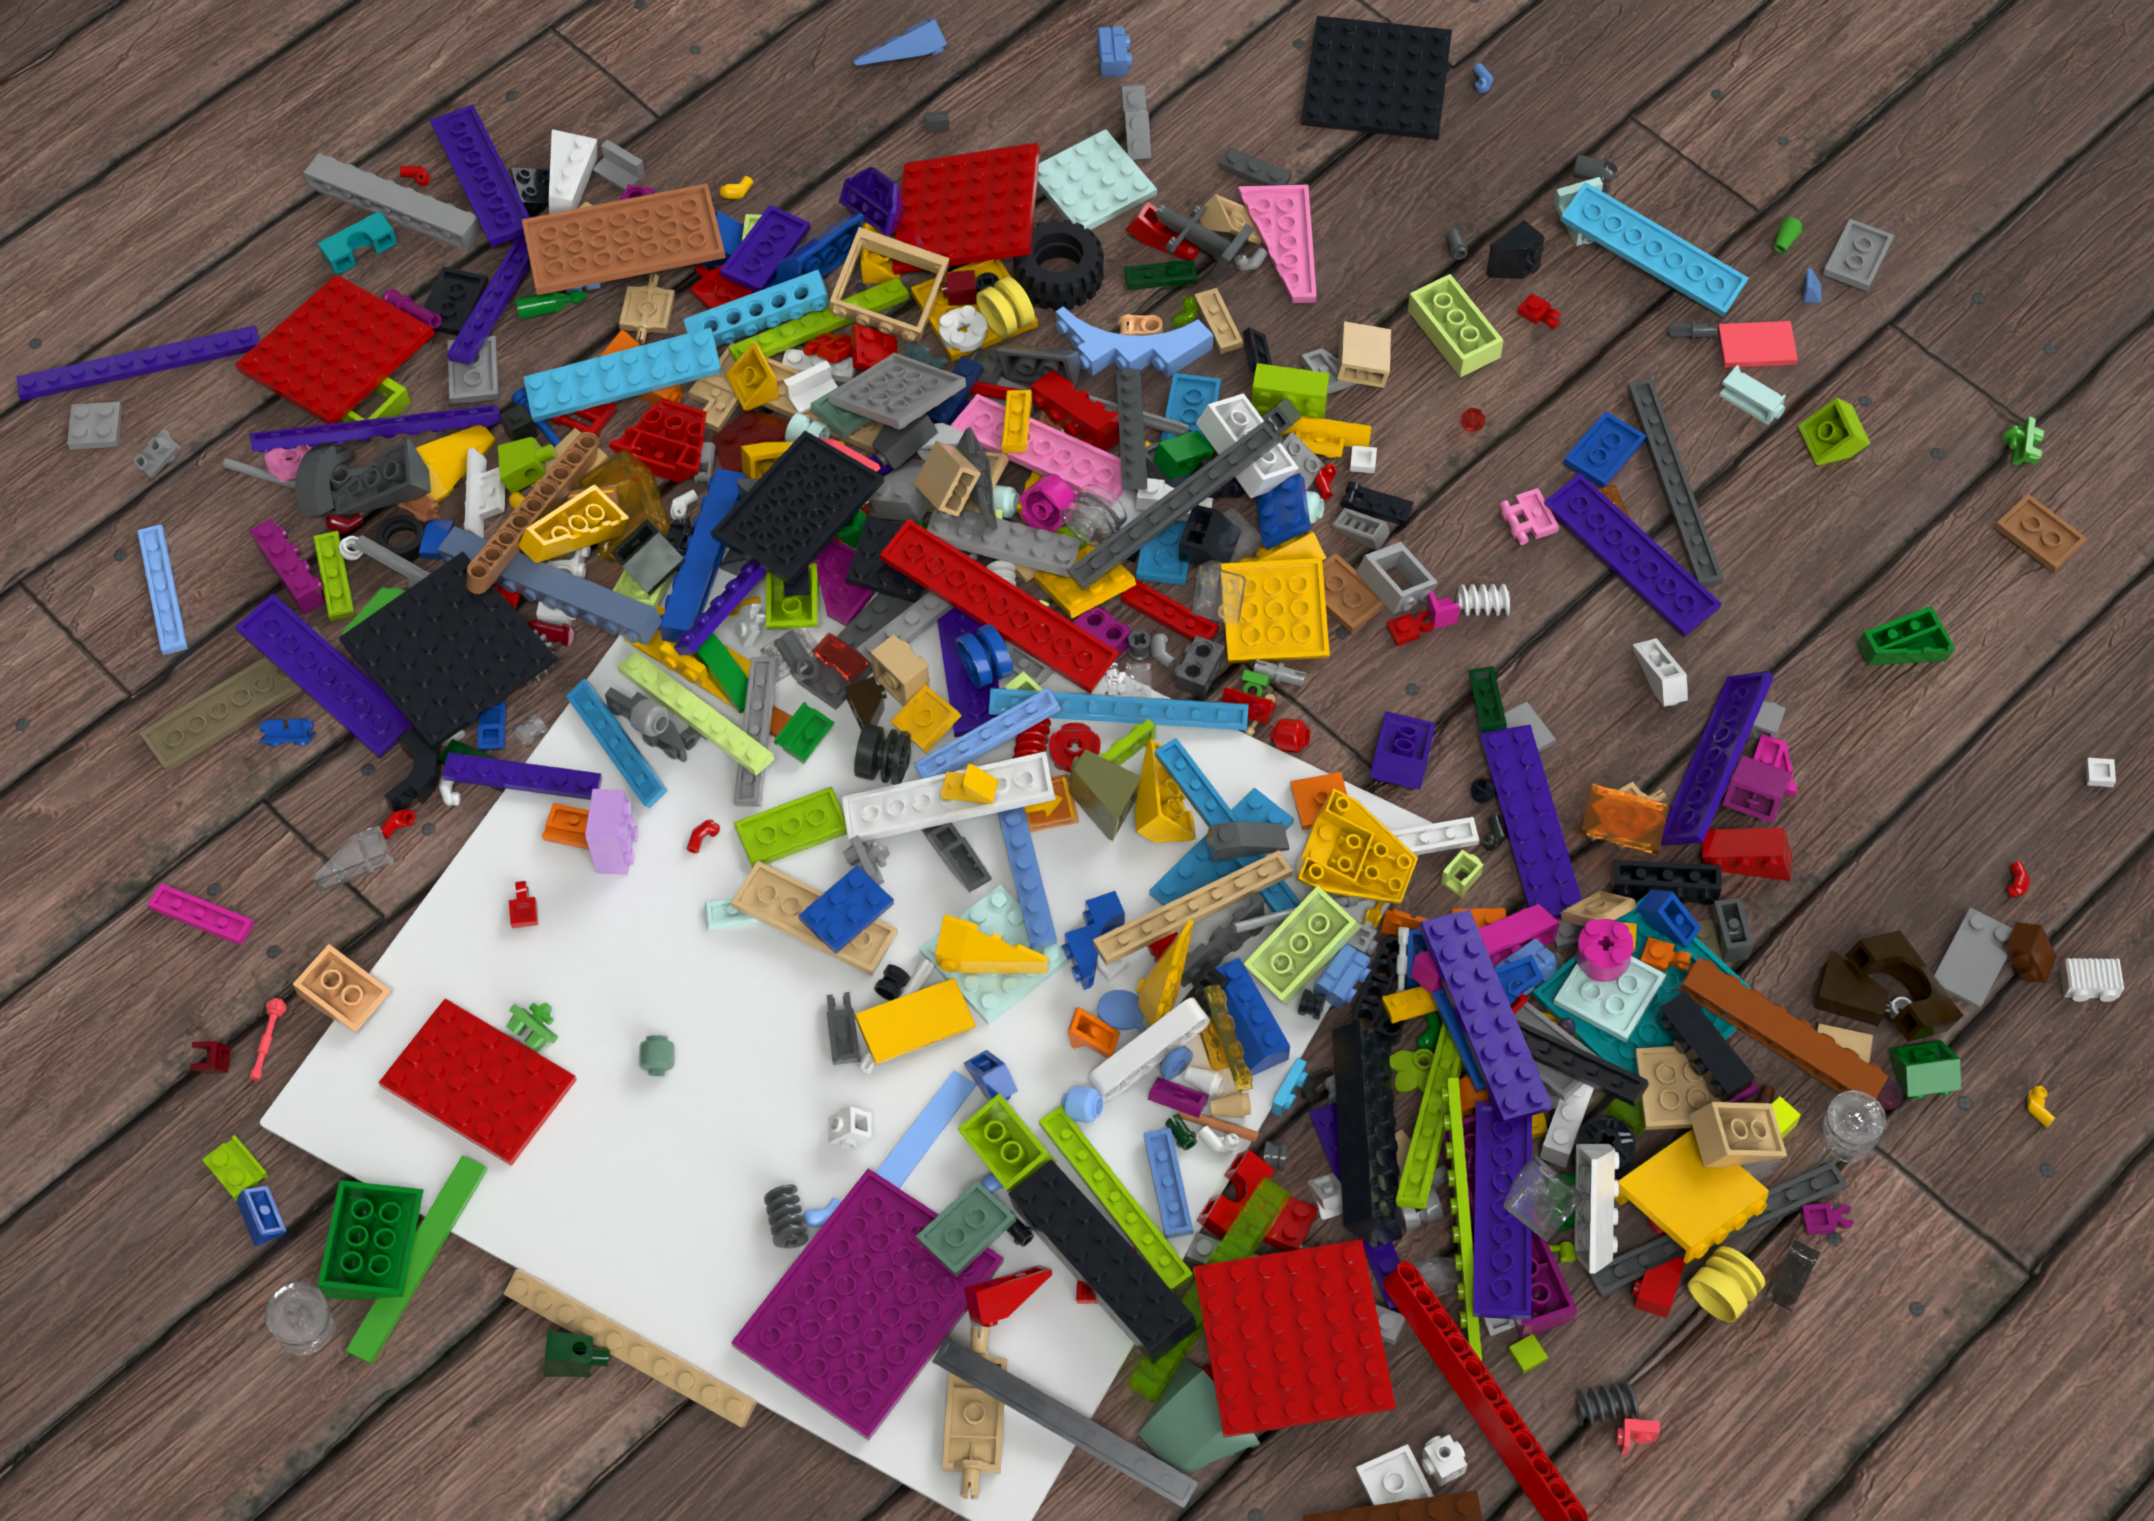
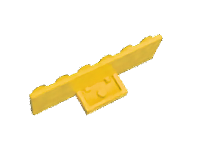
M659 605L656 608L659 616L661 614L664 615L666 609ZM657 629L647 645L639 642L631 643L624 638V641L734 708L710 680L706 666L697 661L694 654L678 655L673 648L677 643L663 641L661 630ZM725 646L749 679L751 661Z

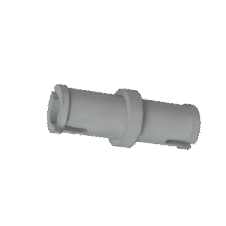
M1259 659L1256 660L1253 670L1255 673L1269 676L1275 680V683L1279 684L1281 681L1299 686L1300 688L1303 686L1306 672L1284 667L1285 664L1279 663V665Z

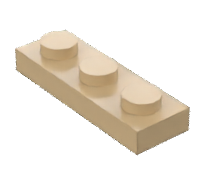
M1214 288L1195 294L1194 301L1209 331L1213 334V340L1220 354L1242 348L1243 340L1218 289Z

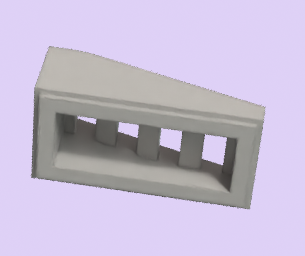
M1347 508L1343 509L1332 525L1336 531L1374 550H1379L1390 534L1387 522ZM1349 519H1352L1348 526L1345 525Z

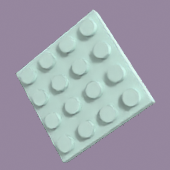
M1106 129L1039 163L1037 186L1066 220H1071L1073 224L1078 222L1084 225V229L1092 230L1157 195V188Z
M1001 885L958 917L979 925L977 930L989 936H992L993 933L1001 935V939L1011 946L1013 944H1020L1031 949L1020 904ZM940 932L919 947V953L925 959L934 963L935 970L946 981L955 978L964 1000L987 1025L1070 962V959L1067 960L1063 949L1058 944L1031 949L1048 957L1049 970L1047 974H962L955 971L950 973L936 966L935 952Z

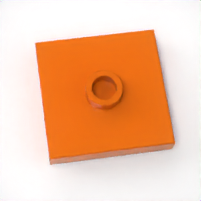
M1341 772L1290 781V788L1302 830L1311 829L1314 819L1333 789L1347 795Z

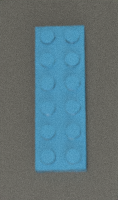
M1255 787L1231 810L1240 822L1284 824L1285 831L1294 823L1292 816ZM1206 834L1149 890V895L1164 906L1239 870V867L1233 859L1212 862Z

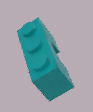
M378 211L317 244L325 263L334 275H340L357 266L353 256V252L357 248L367 246L372 248L378 255L398 243L393 228L381 212Z

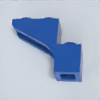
M1116 891L1086 900V911L1082 912L1086 926L1065 933V944L1062 945V949L1067 960L1071 959L1074 967H1071L1076 983L1081 982L1084 990L1094 985L1098 952L1093 946V939L1125 924V912Z

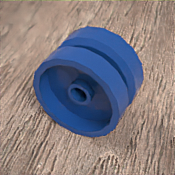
M988 623L977 628L975 636L968 632L955 639L960 661L976 688L981 689L990 685L993 681V676L1001 680L1013 674V666L1006 645L992 624Z

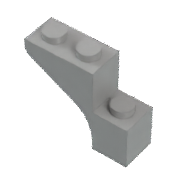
M1143 83L1120 85L1127 154L1132 160L1151 158L1149 112L1146 109L1145 85Z

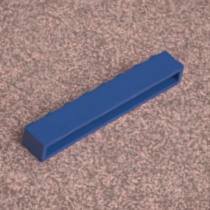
M717 468L714 477L709 479L707 497L703 496L701 501V514L695 517L694 533L689 535L687 539L686 555H682L686 561L679 567V574L674 575L672 582L673 591L671 595L668 594L666 597L664 615H660L663 622L658 629L661 630L663 641L678 643L680 635L690 630L695 624L694 620L696 617L704 612L726 550L725 545L712 538L711 531L740 501L737 479H746L745 473Z

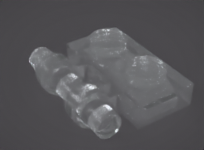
M1114 662L1106 672L1105 681L1108 683V690L1105 692V695L1151 698V664H1126V672H1119L1118 664ZM1118 684H1126L1125 692L1118 691Z

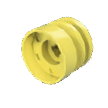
M1719 1246L1706 1261V1267H1701L1689 1281L1688 1289L1696 1302L1712 1316L1727 1323H1734L1747 1308V1302L1753 1301L1757 1293L1766 1285L1765 1278L1755 1264L1742 1253L1727 1246Z

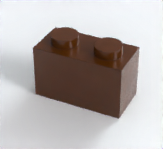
M2016 922L2005 949L2020 979L2030 983H2047L2057 956L2042 925Z

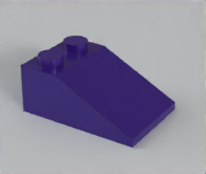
M1385 711L1369 778L1420 790L1436 723Z

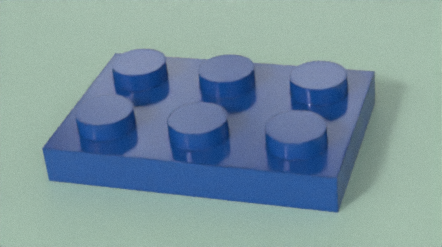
M1605 411L1564 458L1563 464L1578 474L1581 473L1585 478L1604 489L1644 444L1647 436Z
M1300 473L1287 478L1270 492L1257 496L1261 539L1266 549L1311 530L1305 480Z
M857 865L799 914V920L830 950L837 954L894 905V899Z

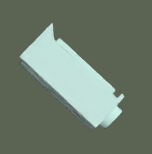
M1739 365L1732 370L1722 383L1726 387L1720 392V397L1767 425L1774 418L1779 419L1785 410L1783 404L1786 395L1780 396V394L1752 377L1741 373Z

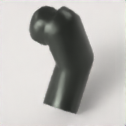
M1493 815L1488 818L1491 832L1487 834V837L1483 836L1481 840L1484 848L1489 851L1496 850L1506 839V833L1499 815Z

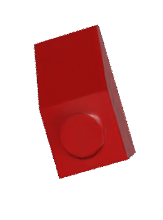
M1677 1257L1646 1271L1642 1281L1636 1280L1632 1296L1636 1297L1634 1308L1667 1318L1685 1263L1683 1262L1684 1257Z

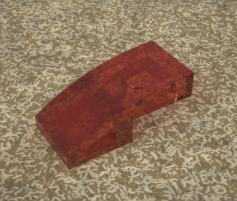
M829 632L812 649V652L829 668L833 666L851 683L870 664L851 646Z

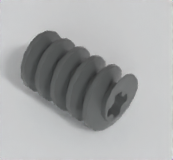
M793 1184L776 1187L764 1196V1202L767 1205L766 1211L769 1215L768 1221L771 1225L770 1230L774 1236L773 1244L779 1248L800 1247L809 1240L808 1236L802 1235L807 1230L806 1226L800 1225L804 1222V1216L797 1215L802 1211V1207L795 1205L800 1201L798 1195H792L798 1191L797 1186Z
M1623 1382L1621 1389L1617 1384H1611L1609 1390L1606 1386L1602 1385L1599 1387L1598 1392L1594 1387H1590L1587 1390V1395L1583 1389H1578L1576 1392L1575 1411L1580 1426H1583V1419L1587 1417L1590 1425H1594L1595 1416L1599 1417L1601 1423H1605L1606 1414H1609L1612 1420L1616 1421L1618 1412H1621L1624 1419H1628L1629 1410H1632L1636 1418L1639 1417L1637 1397L1628 1382Z

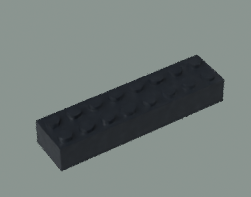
M1359 1020L1332 1030L1343 1224L1346 1229L1374 1248L1402 1239L1403 1218L1400 1207L1396 1203L1400 1169L1397 1164L1396 1154L1398 1144L1395 1139L1396 1118L1393 1112L1395 1097L1391 1083L1393 1078V1071L1390 1067L1391 1046L1386 1039Z
M1053 1160L1049 1161L1008 1193L1013 1209L1152 1364L1156 1363L1197 1329L1192 1312Z

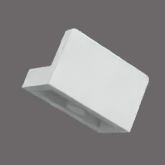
M827 360L783 380L785 395L800 414L811 410V403L838 387L832 379L831 366Z

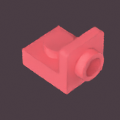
M1625 1418L1621 1428L1617 1427L1616 1445H1621V1454L1627 1455L1630 1449V1439H1634V1442L1639 1444H1650L1652 1441H1656L1660 1433V1421Z

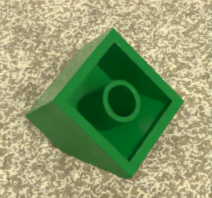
M1942 1040L1888 1047L1898 1087L1907 1097L1918 1099L1925 1097L1926 1094L1937 1093L1946 1095L1954 1090H1961L1960 1058Z

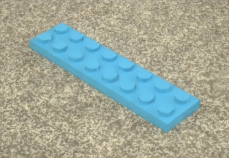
M1584 182L1560 218V221L1722 317L1726 315L1749 279L1587 182Z
M711 328L524 376L523 378L531 416L535 423L721 374L722 369L713 331Z

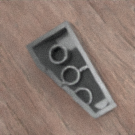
M969 427L965 429L956 448L981 472L970 496L991 529L995 530L997 529L990 460L973 430Z
M406 439L388 447L383 451V456L378 461H371L367 465L368 469L359 477L354 476L334 493L336 515L342 517L408 502L431 493L429 469L412 442Z

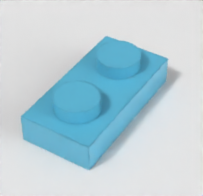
M1298 1057L1295 1060L1272 1102L1273 1114L1282 1117L1286 1109L1289 1111L1292 1109L1297 1097L1294 1095L1297 1088H1303L1309 1076L1306 1073V1061Z

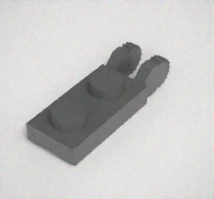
M850 992L843 993L845 1009L835 1011L836 1005L833 994L827 995L829 1011L827 1012L833 1065L860 1062L854 1009L851 1007Z

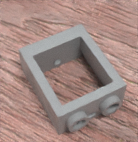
M1402 542L1364 555L1356 572L1393 614L1402 610L1407 611L1420 603H1427L1428 593L1434 592L1438 584ZM1397 567L1414 587L1402 591L1385 571Z

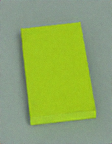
M832 786L734 822L735 829L752 868L757 861L768 864L847 834L845 816Z

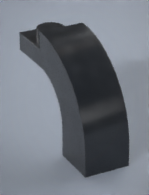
M413 727L398 738L402 750L414 761L413 768L403 781L384 795L388 807L393 812L406 809L415 798L421 804L425 803L435 791L441 775V763L437 749L432 750Z

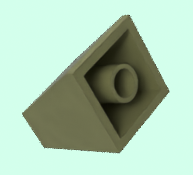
M1085 749L1081 757H1075L1070 767L1072 772L1068 778V782L1071 783L1069 794L1105 836L1113 841L1137 799L1142 777Z

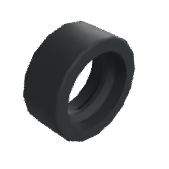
M397 515L385 520L379 526L376 534L379 545L409 562L420 557L419 550L424 536V529L417 519L408 515ZM407 530L416 534L415 540L406 547L393 548L387 544L388 539L399 531Z

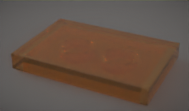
M1593 784L1580 833L1657 855L1670 805Z

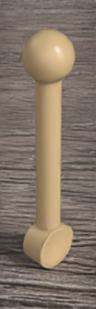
M1273 694L1266 695V699H1272L1273 703H1275V696ZM1254 720L1247 727V731L1245 730V734L1249 736L1254 735V729L1258 721Z

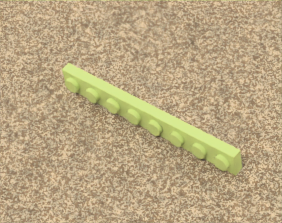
M634 651L617 666L619 673L755 776L775 760L772 752L639 652Z

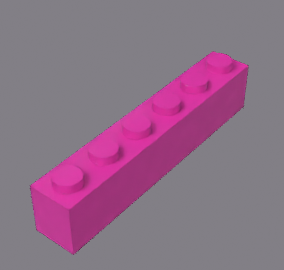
M1537 904L1511 916L1504 917L1492 924L1482 926L1478 930L1493 966H1495L1535 938L1544 947L1554 943L1560 922L1540 904ZM1429 951L1416 955L1411 976L1431 995L1432 992L1443 989V984Z

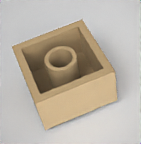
M892 635L870 652L875 680L882 684L884 689L902 707L925 684L930 688L928 663L923 657H917L905 640L900 641L895 635Z

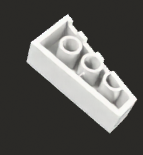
M552 129L549 214L577 209L597 161V139Z

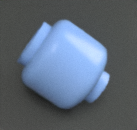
M1074 1085L1067 1093L1063 1094L1061 1106L1064 1108L1065 1114L1070 1116L1073 1121L1091 1123L1101 1116L1104 1100L1097 1089Z

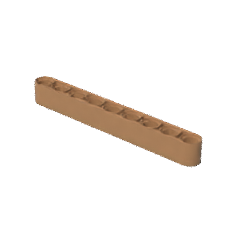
M583 432L575 438L469 563L466 587L471 593L481 594L489 589L520 552L521 549L518 545L526 528L554 511L596 461L599 439L594 433Z

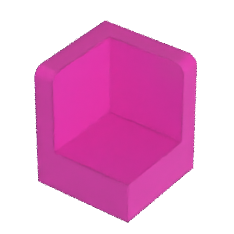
M1429 592L1426 609L1431 622L1435 623L1434 628L1458 623L1459 604H1453L1451 597L1437 600L1434 592Z

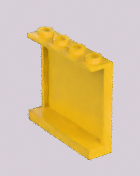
M1691 1129L1618 1181L1619 1194L1618 1197H1614V1200L1621 1206L1630 1200L1686 1250L1683 1262L1688 1264L1694 1258L1700 1259L1715 1243L1717 1245L1721 1244L1734 1229L1740 1230L1753 1215L1759 1216L1767 1207L1766 1200L1769 1190L1740 1165L1704 1167L1694 1130Z

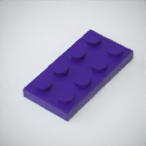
M769 205L720 269L721 276L754 292L766 289L777 274V264L780 260L787 258L794 252L810 231V223Z

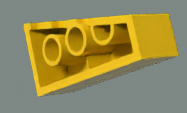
M594 484L526 528L518 547L535 563H539L621 536L629 517Z

